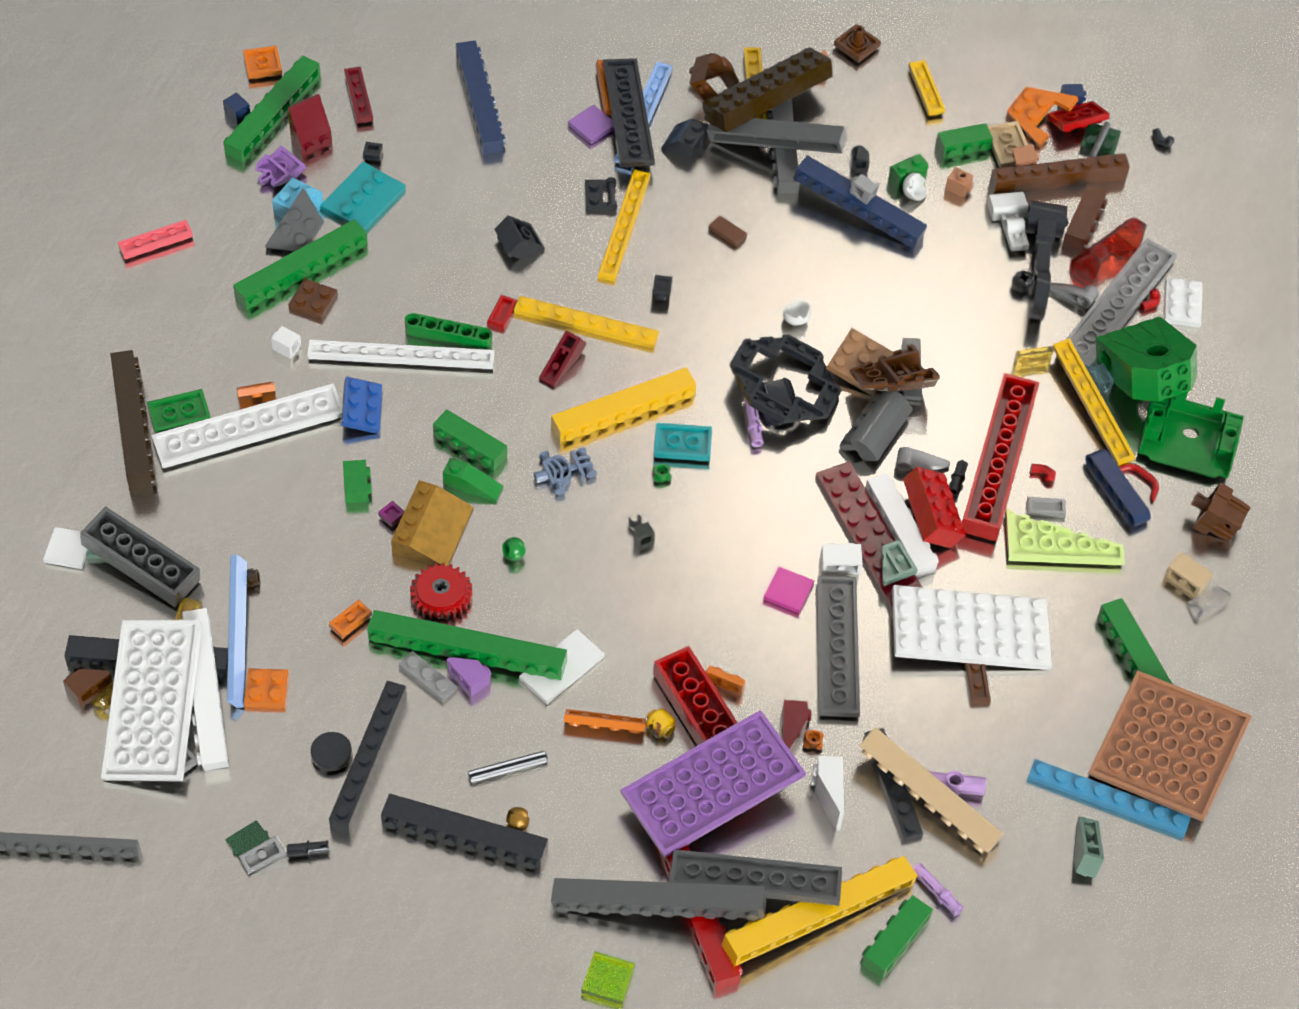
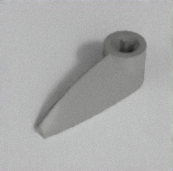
M1066 283L1050 284L1051 292L1082 308L1091 307L1099 296L1098 289L1093 285H1087L1083 288Z
M900 447L895 467L904 472L910 471L917 466L929 470H939L950 467L951 461L914 448Z

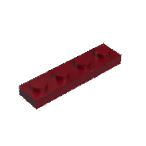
M361 66L344 69L356 123L373 121V113Z

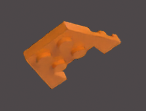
M1025 87L1008 108L1007 115L1014 122L1018 121L1020 127L1027 133V136L1036 143L1038 148H1041L1048 140L1049 133L1037 128V125L1054 104L1070 112L1078 102V97Z

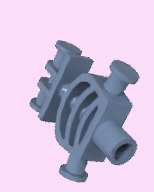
M583 447L579 448L576 454L574 450L570 451L572 464L561 455L550 457L548 451L542 452L539 455V459L543 460V470L534 472L533 475L536 483L548 481L551 488H556L554 490L555 494L562 495L566 492L564 486L569 485L571 482V471L576 470L581 481H584L585 471L587 472V478L595 477L597 471L593 469L594 464L590 461V456L586 454V448Z

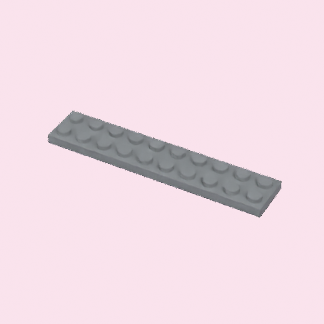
M1146 238L1066 339H1071L1087 370L1096 362L1095 337L1106 335V333L1115 330H1121L1140 306L1141 302L1150 293V290L1154 288L1176 260L1177 254Z

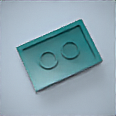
M656 423L654 458L710 462L712 427Z

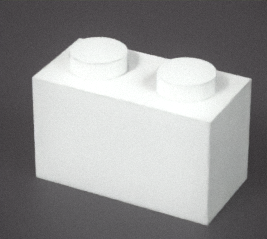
M822 544L820 554L822 574L861 573V544Z

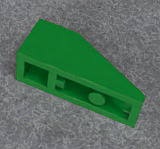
M449 458L443 470L444 486L497 502L504 488L502 484L470 464L453 458Z

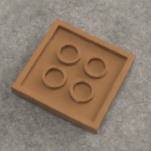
M851 327L826 369L873 396L877 390L862 389L851 375L850 369L869 361L875 363L881 356H886V358L892 356L893 351Z

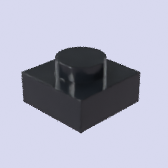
M365 142L363 159L380 161L383 144Z

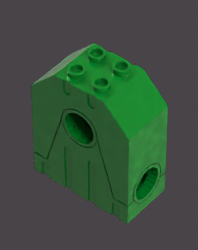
M1161 316L1095 337L1097 369L1132 399L1159 402L1192 390L1197 379V345Z

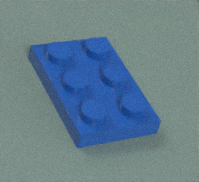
M346 376L344 380L341 426L378 434L380 430L382 384Z

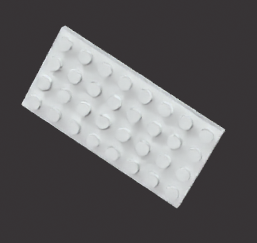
M893 585L895 657L1041 670L1051 669L1046 599Z
M122 620L101 779L116 781H183L202 622L200 620Z

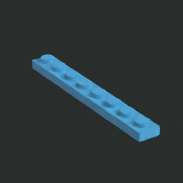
M1034 759L1027 778L1183 838L1191 818Z

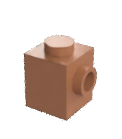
M1033 144L1012 149L1015 166L1037 164V160H1040L1039 152L1034 149Z
M955 167L947 178L945 190L964 198L967 192L970 193L973 189L974 183L972 181L974 175Z

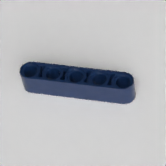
M1102 448L1087 454L1085 461L1088 468L1131 527H1135L1150 521L1151 513L1107 450Z

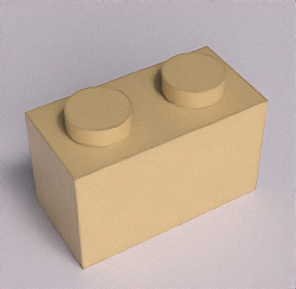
M1181 552L1170 563L1164 577L1194 598H1197L1209 585L1213 573L1206 567L1198 564L1190 556Z

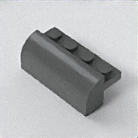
M883 391L881 394H874L848 433L844 436L839 444L842 450H857L863 461H878L913 409L905 397L897 391Z

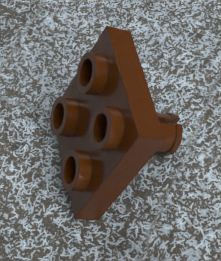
M855 24L835 39L833 45L859 63L879 48L881 41L867 32L864 27L862 28V25Z

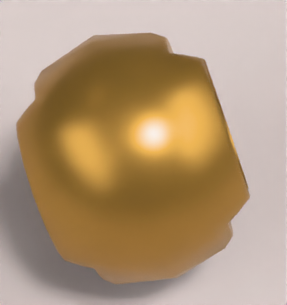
M522 807L509 809L506 817L507 827L526 831L530 817H527L529 814L527 810Z

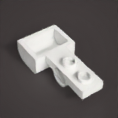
M1013 192L987 195L986 204L992 221L1001 220L1010 250H1028L1029 243L1025 234V221L1023 218L1024 214L1028 211V204L1024 193Z

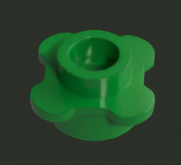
M666 464L654 466L652 468L654 473L653 480L655 482L670 481L672 479L670 466Z

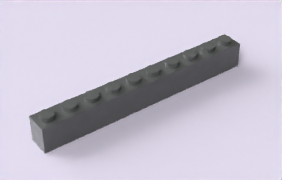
M554 878L551 903L554 910L561 913L578 911L582 914L599 912L604 915L610 913H620L622 915L641 914L643 916H651L653 914L664 917L678 915L686 918L702 916L708 919L725 917L729 920L746 918L755 921L765 918L766 891L765 886Z

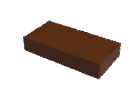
M721 215L708 226L710 231L735 247L747 237L745 231Z

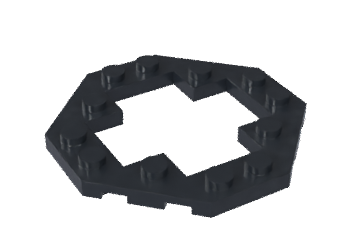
M789 334L782 335L780 338H774L773 336L760 337L759 340L746 338L742 341L729 364L749 406L781 423L828 418L842 392L840 386L836 385L833 380V373L826 369L827 366L823 361L824 356L822 352ZM781 350L813 367L807 379L823 387L815 403L812 404L797 396L790 407L758 390L764 378L748 370L757 353L774 361Z

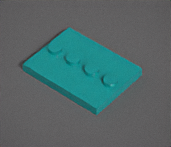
M362 162L320 205V210L345 224L355 219L366 231L403 193L406 186L404 183Z

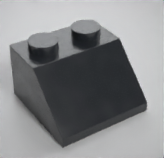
M693 118L676 124L661 149L693 161L707 139L708 124Z
M507 215L494 229L497 239L503 244L505 253L510 257L513 256L521 259L545 250L531 223Z

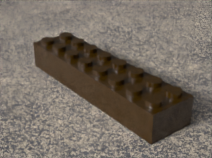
M811 47L805 48L803 51L791 55L774 66L766 68L762 72L702 102L704 119L722 131L728 132L833 77L831 58Z
M133 350L110 353L125 472L130 496L154 494L153 486L157 484L154 474L139 359L134 357Z

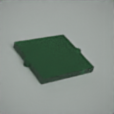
M255 820L225 840L233 850V855H236L241 861L239 857L241 854L265 842L270 837L268 836V831H265L259 822Z

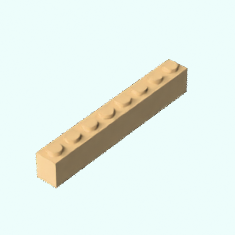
M876 727L859 745L863 748L861 753L870 760L874 757L879 762L877 766L885 773L888 770L895 776L892 779L899 785L903 786L905 783L911 788L908 792L917 800L920 797L926 801L924 806L934 813L937 810L943 816L940 819L949 827L952 824L958 828L957 833L965 840L968 837L975 843L972 846L980 853L984 851L989 853L1003 837L1004 834Z

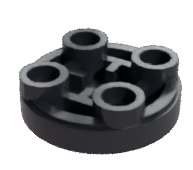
M326 732L319 735L313 741L310 749L311 758L320 771H336L350 764L352 746L349 739L343 734Z

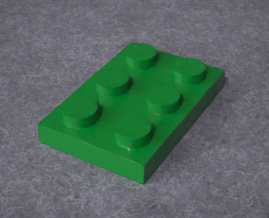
M203 389L147 402L155 434L211 418Z

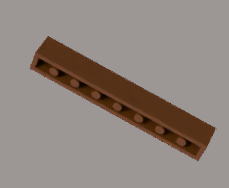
M1121 153L992 169L989 185L993 194L1120 181L1127 179L1130 164L1126 154Z

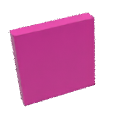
M779 566L763 599L799 614L815 580Z

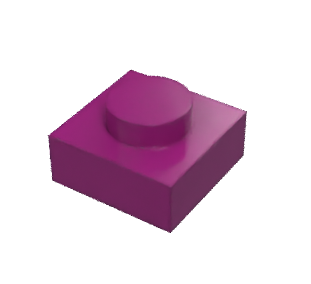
M393 500L378 511L379 517L391 527L401 520L404 510Z

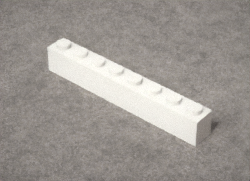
M207 608L182 612L183 619L180 620H200L202 622L192 707L195 708V714H192L193 726H197L198 732L194 733L195 744L200 747V752L197 753L198 765H202L204 771L229 767L209 614Z

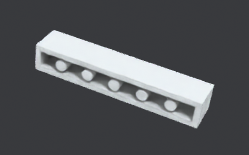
M888 473L867 479L865 488L896 541L900 540L917 567L918 571L915 574L917 579L935 573L938 557L931 551L930 544L922 540L918 525L913 519L912 511L910 508H907L903 495L899 494L896 489L894 479H891Z

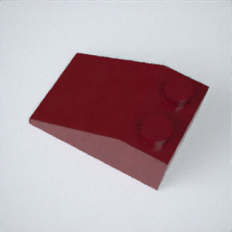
M319 94L288 107L291 144L302 157L332 143L331 128Z

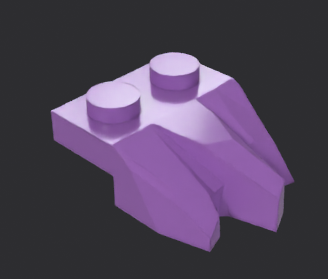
M281 145L270 156L268 154L263 156L257 162L255 171L262 172L258 178L261 185L271 182L272 187L288 183L292 178L299 176L306 169V166Z

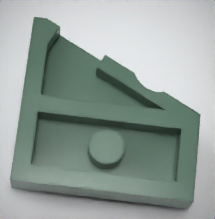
M900 540L882 546V581L884 586L917 574L918 569Z

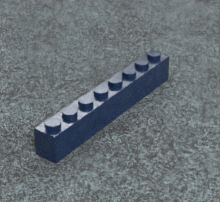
M476 40L456 43V57L482 154L503 152V144H506L505 134H501L502 124L501 121H498V109H494L495 98L491 96V84L487 83L488 73L484 71V59L480 58L482 57L481 48L477 47Z
M806 155L796 169L794 180L914 249L924 236L927 224L877 195L867 204L863 203L849 193L852 187L850 179L812 157Z

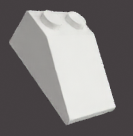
M818 756L817 764H813L811 786H814V794L835 831H840L844 816L843 757Z

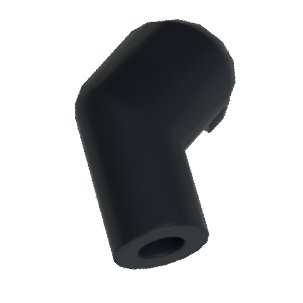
M1160 128L1153 129L1152 133L1157 144L1168 148L1175 143L1174 137H1163Z

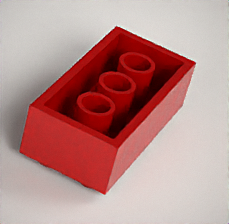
M917 466L903 478L924 542L952 548L966 536L953 494L944 473Z

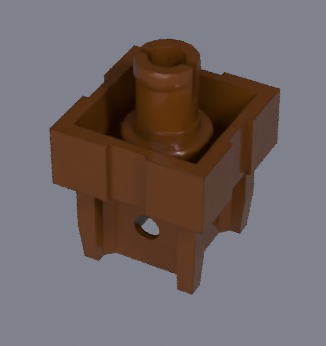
M1220 483L1208 497L1200 492H1197L1191 505L1200 509V513L1192 528L1204 535L1211 532L1222 539L1230 541L1233 535L1242 528V524L1251 507L1233 496L1234 490Z

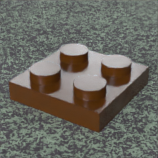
M304 278L289 302L288 307L291 310L322 320L338 292L337 289Z

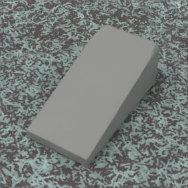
M275 835L241 854L239 857L247 873L251 874L287 856V851L279 836Z

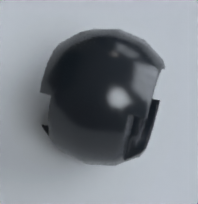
M1018 271L1012 277V286L1018 292H1028L1034 286V277L1028 271Z

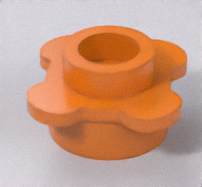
M808 730L804 733V748H816L817 750L823 748L822 739L824 734L822 732Z

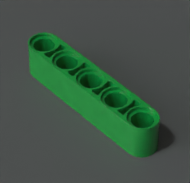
M417 313L406 315L404 320L405 333L413 338L467 349L491 350L493 345L492 331L485 327Z

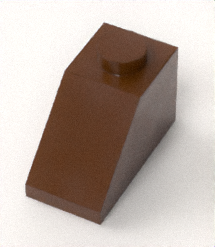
M79 669L69 674L63 680L66 692L81 707L112 685L113 680L108 670Z

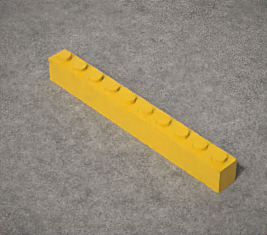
M905 856L898 859L894 857L882 866L876 865L864 874L858 873L846 882L841 881L840 906L799 901L792 906L786 905L779 912L766 914L764 919L756 922L750 921L743 928L728 931L725 934L722 947L733 965L737 966L912 887L917 874Z

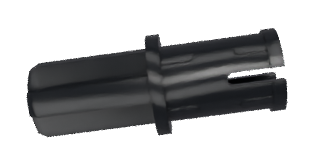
M962 459L957 461L955 471L951 474L952 480L949 487L953 496L959 495L962 482H965L966 479L965 473L968 462Z
M307 840V843L288 844L287 855L289 857L302 855L310 857V855L329 854L328 840L309 842Z

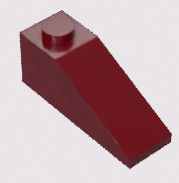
M566 330L541 372L539 379L555 387L578 360L587 343L582 338Z
M783 701L781 739L791 752L805 731L807 721H811L812 711L808 709V701Z

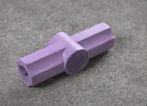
M956 770L949 773L929 771L956 795H985L986 777L963 775L960 771ZM951 782H956L958 785H953Z

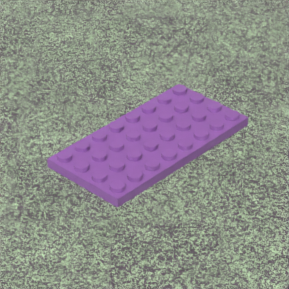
M759 710L622 788L620 791L665 858L671 855L674 850L683 848L805 777L806 772L763 712Z

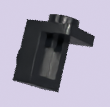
M655 275L652 297H655V300L666 301V299H670L673 277Z

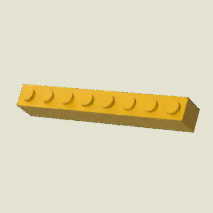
M687 367L551 415V427L560 443L571 441L576 437L588 435L595 430L604 429L615 423H621L626 419L640 416L651 410H657L659 407L673 404L678 400L690 398L695 395L696 382Z

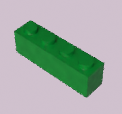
M447 409L433 423V435L438 440H443L453 449H458L468 458L478 461L485 468L495 471L507 457L506 444Z
M914 895L908 901L906 899L903 900L898 908V914L896 916L894 914L891 915L886 923V929L884 931L879 930L874 938V944L872 946L868 945L862 953V956H864L862 965L881 979L886 976L931 918L933 909Z

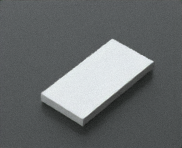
M578 629L556 646L557 648L567 649V664L562 680L548 679L547 677L529 675L527 673H522L519 676V680L546 705L605 657V653Z

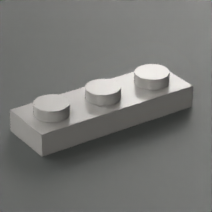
M413 651L399 663V668L442 703L457 690L455 684Z

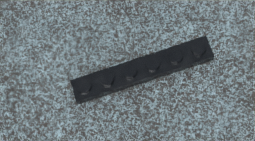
M880 728L879 730L886 735L884 728ZM871 731L865 732L864 738H866ZM872 757L902 841L923 837L924 833L905 783L903 786L899 785L892 779L895 775L889 770L887 773L877 766L879 762Z

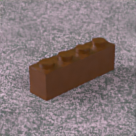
M1087 185L1065 233L1063 245L1079 251H1083L1085 245L1089 246L1092 238L1090 233L1094 234L1097 227L1095 222L1100 221L1103 214L1101 209L1105 210L1108 199H1106L1107 191Z

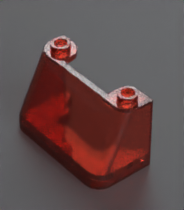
M1138 218L1127 219L1072 258L1069 265L1070 271L1087 285L1096 286L1099 281L1097 275L1101 262L1113 251L1119 256L1126 252L1131 253L1130 255L1133 256L1141 246L1147 224Z

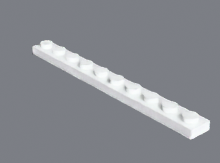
M309 340L307 354L308 359L480 369H493L494 350Z

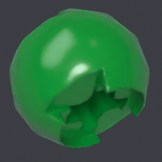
M517 537L506 539L502 545L503 555L509 561L521 560L526 554L524 541Z

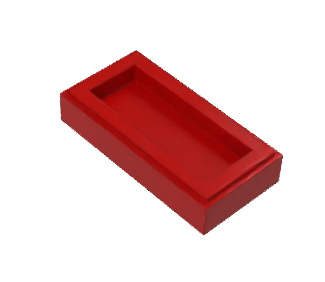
M501 295L487 320V325L504 330L518 300Z

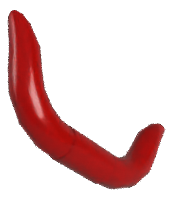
M1127 463L1119 466L1122 472L1133 470L1151 483L1152 491L1150 497L1154 502L1159 491L1157 479L1137 464Z

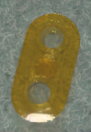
M114 680L92 701V705L97 710L104 711L111 706Z

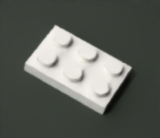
M1167 277L1165 281L1164 320L1169 324L1200 328L1202 317V282Z

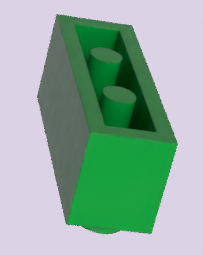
M983 123L938 132L935 144L942 159L990 150L993 136L987 124Z

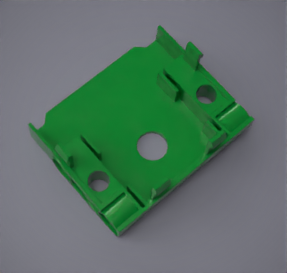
M1183 392L1177 395V397L1166 398L1159 402L1150 401L1141 435L1139 454L1148 456L1152 461L1208 477L1221 476L1228 478L1240 440L1243 415L1222 410L1226 399L1216 397L1213 407L1186 400L1188 392ZM1193 428L1198 432V436L1196 438H1189L1184 435L1183 429Z

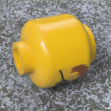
M663 708L653 709L646 716V728L657 738H668L676 729L675 718Z

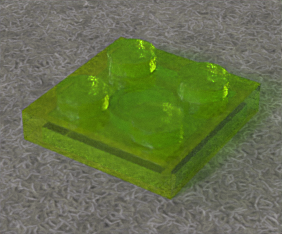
M594 951L581 993L623 1005L635 963Z

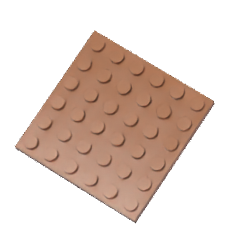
M1137 670L1093 761L1089 775L1204 822L1252 719V715Z

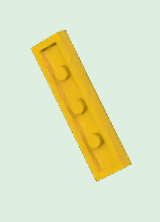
M926 61L909 62L908 68L928 116L945 114L944 104Z

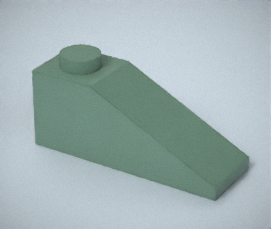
M1079 816L1074 853L1075 872L1082 876L1096 878L1104 861L1099 821Z

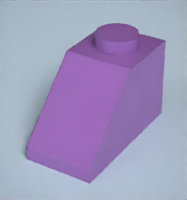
M453 657L447 659V670L471 697L490 685L491 672L486 665L483 666L478 660Z

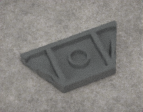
M305 189L301 190L266 243V248L296 251L311 243L324 225L322 217L319 215Z

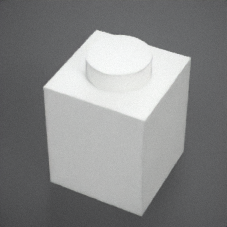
M283 326L271 336L272 350L290 359L301 348L300 335Z

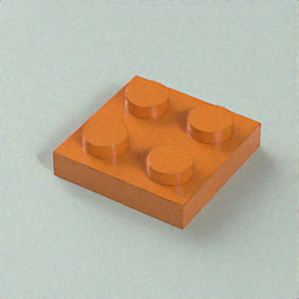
M277 45L243 50L248 79L283 75Z
M248 668L244 706L285 709L289 670Z

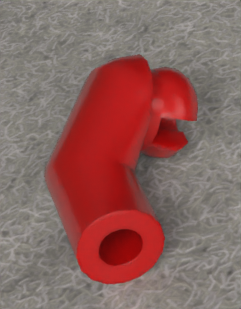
M1158 289L1150 290L1149 299L1141 302L1140 307L1142 311L1159 305L1161 295Z
M1031 463V473L1046 474V481H1055V470L1047 465Z

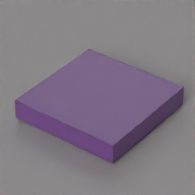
M594 104L568 121V125L590 144H593L614 130L612 119Z

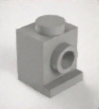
M861 174L859 177L855 176L851 181L852 187L849 193L867 204L877 194L880 183L877 182L875 184Z

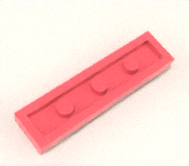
M183 220L119 241L118 247L124 259H128L191 238L193 233L187 221Z

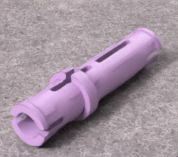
M744 398L749 423L747 428L751 435V444L753 447H760L763 444L761 434L763 429L759 422L758 410L749 406Z
M918 863L913 867L917 878L936 896L940 904L946 906L954 916L959 915L963 911L964 906L953 897L949 889L940 884L922 863Z

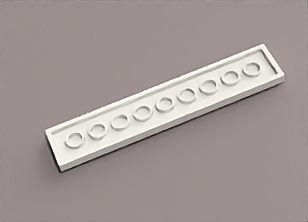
M333 383L151 435L163 469L341 418L343 405Z

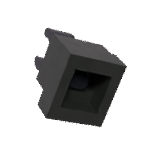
M637 514L636 522L632 521L630 517L628 518L629 526L635 530L634 545L637 549L655 543V532L649 522L642 523V517Z

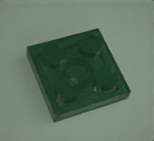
M1093 123L1087 126L1080 146L1081 151L1091 153L1103 127L1102 125ZM1109 128L1097 155L1115 154L1122 131Z

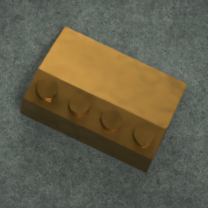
M419 480L392 537V554L432 566L435 563L438 565L445 563V566H449L474 507L437 485Z

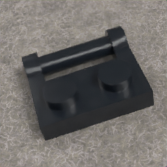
M615 178L585 180L586 211H614L617 209ZM603 188H608V202H603Z

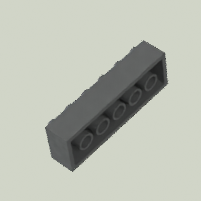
M106 506L80 532L82 546L174 607L200 581L199 567Z

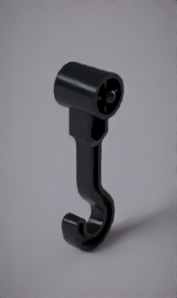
M1030 200L1028 211L1023 216L1026 221L1025 234L1034 235L1033 250L1036 252L1034 268L1035 291L1034 297H1031L1029 319L1043 321L1045 317L1051 284L1050 258L1054 239H1062L1065 227L1069 224L1067 219L1068 207L1066 205Z

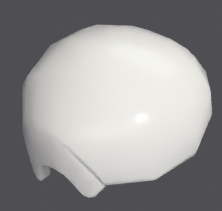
M919 173L909 174L903 181L904 195L915 201L924 199L928 191L924 187L926 180Z
M796 299L790 306L786 304L783 310V317L786 322L794 326L805 324L811 315V305L804 300Z

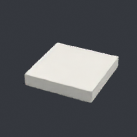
M55 527L43 558L44 563L83 569L88 549L81 545V531Z

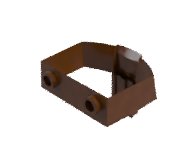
M715 53L696 57L694 66L689 69L691 74L689 84L704 101L717 95L706 80L719 76L727 89L739 83L732 64L726 57H721Z

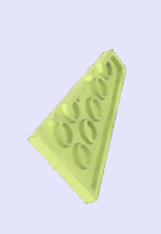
M1009 509L1005 511L1008 561L1124 565V549L1121 544L1102 538L1094 539L1088 537V534L1083 532L1078 534L1070 531L1071 529L1044 520L1030 519V516L1025 514L1022 516L1014 514Z

